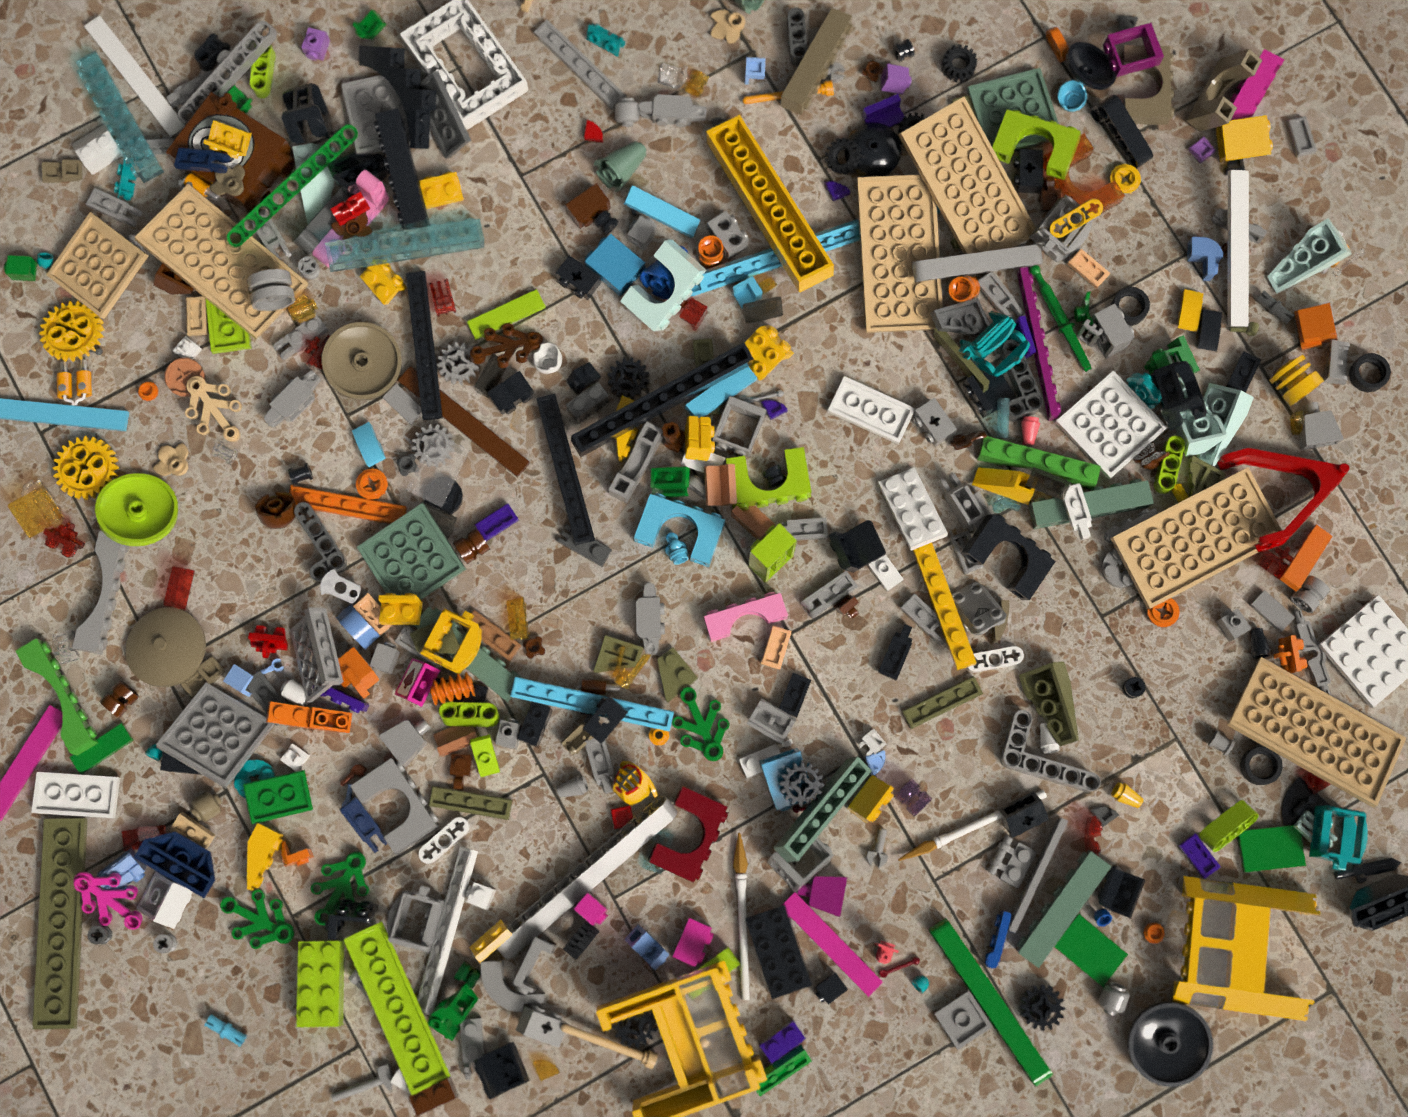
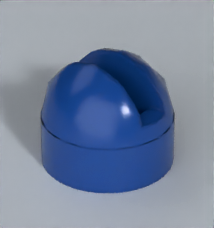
M1101 908V910L1097 909L1095 911L1094 920L1098 926L1103 927L1112 921V916L1107 909Z

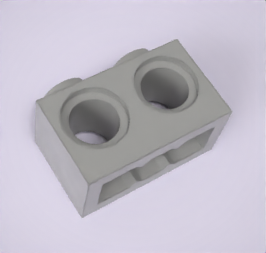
M724 211L707 222V230L710 235L716 236L722 241L723 253L729 260L748 248L749 238L744 230L738 228L736 218L733 215H729L727 211ZM726 224L728 225V228L721 229L719 228V225ZM732 239H736L739 241V243L734 245L731 244L729 241Z

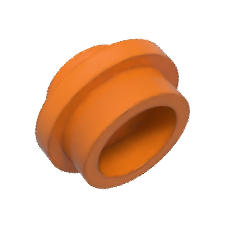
M144 382L138 389L139 396L145 401L154 400L159 392L158 387L153 382Z
M1149 923L1145 926L1143 934L1148 942L1156 944L1164 939L1165 931L1160 924Z

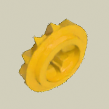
M1119 165L1111 172L1110 185L1114 187L1115 191H1119L1122 194H1131L1137 190L1141 183L1140 173L1132 165ZM1130 175L1128 182L1121 184V177L1125 178Z

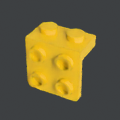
M769 325L760 326L745 342L754 358L752 364L748 367L757 376L758 380H763L782 360L789 359L794 354L790 344L782 340L778 336V331Z

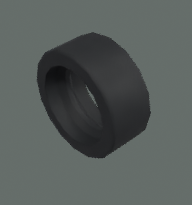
M1126 287L1115 295L1111 305L1116 304L1117 308H1119V302L1122 298L1126 296L1136 298L1142 306L1140 314L1135 317L1124 314V320L1127 325L1134 326L1143 321L1150 310V301L1143 290L1137 287Z
M1375 353L1364 354L1354 361L1349 372L1350 381L1354 387L1367 393L1375 392L1382 388L1389 381L1391 375L1390 365L1387 360ZM1363 363H1373L1378 367L1381 374L1378 382L1371 384L1362 379L1359 368Z
M1257 746L1246 751L1240 762L1244 778L1255 785H1268L1275 782L1280 777L1283 769L1282 759L1279 754L1264 746ZM1257 754L1267 755L1273 763L1272 773L1265 778L1255 776L1250 770V760Z

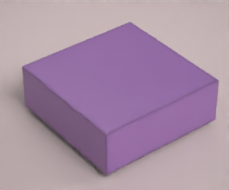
M1203 136L1189 147L1188 151L1201 164L1213 155L1216 149Z

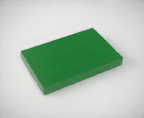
M305 770L243 784L251 824L313 810Z
M1294 825L1243 831L1238 835L1243 873L1306 866L1301 833L1293 827Z
M1080 914L1076 915L1054 946L1056 950L1101 987H1104L1128 956L1124 950Z

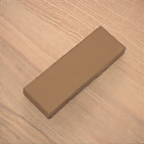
M473 610L472 615L474 617L472 621L477 623L482 629L481 641L510 662L522 645L477 611Z

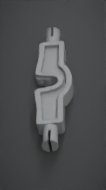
M1302 610L1293 612L1297 621V625L1294 626L1297 637L1303 639L1304 643L1303 650L1301 651H1313L1315 653L1314 658L1307 660V668L1314 685L1331 695L1327 685L1331 683L1325 666L1326 654L1319 648L1318 644L1320 642L1315 638L1310 621L1305 622Z

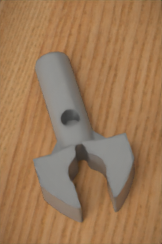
M835 62L833 66L828 68L827 76L832 80V83H838L844 78V75H836L834 72H845V68L840 63Z
M884 828L879 829L875 849L867 851L866 858L870 866H872L873 857L877 853L880 858L878 868L887 862L888 856L883 852L887 830Z

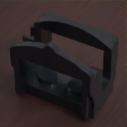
M310 83L283 92L282 98L287 111L282 113L281 118L291 143L297 145L307 141L305 120H307L309 128L315 137L325 136L326 139H330L334 136L330 112L317 84Z
M1177 361L1154 370L1150 376L1154 385L1160 390L1163 406L1161 414L1171 431L1183 424L1181 411L1190 409L1195 420L1206 416L1208 412L1196 376L1187 361ZM1177 373H1179L1185 385L1188 398L1184 397Z

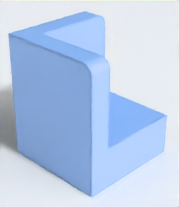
M746 57L745 85H749V79H764L765 58Z
M234 664L223 682L250 697L251 694L245 689L251 682L253 675Z

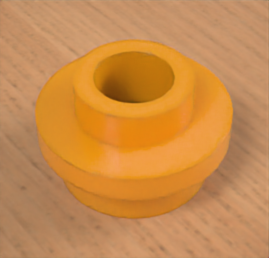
M652 728L649 732V739L654 745H664L669 739V732ZM657 732L663 733V737L661 739H657L655 737V734Z

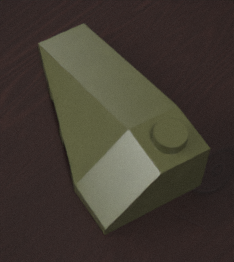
M1052 662L1020 674L1019 678L1024 694L1035 705L1036 712L1043 717L1047 723L1048 730L1059 746L1079 741L1071 681L1065 662Z

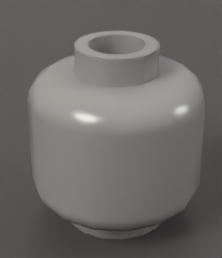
M633 98L619 99V102L614 105L615 121L622 123V127H632L633 123L640 119L639 104Z
M1110 982V984L1104 985L1099 1004L1107 1014L1116 1015V1013H1122L1126 1009L1129 993L1126 991L1125 986L1116 982Z

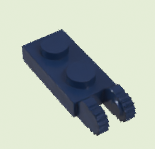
M178 148L174 167L183 170L227 173L228 168L222 164H216L215 161L228 163L231 157L227 154L210 150Z
M357 796L339 809L359 837L368 844L374 853L378 852L379 849L370 839L373 835L376 834L385 846L388 844L381 828Z

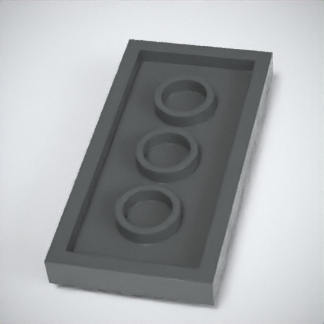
M434 71L420 82V89L436 90V110H430V129L444 158L447 159L467 145L471 138L439 72Z

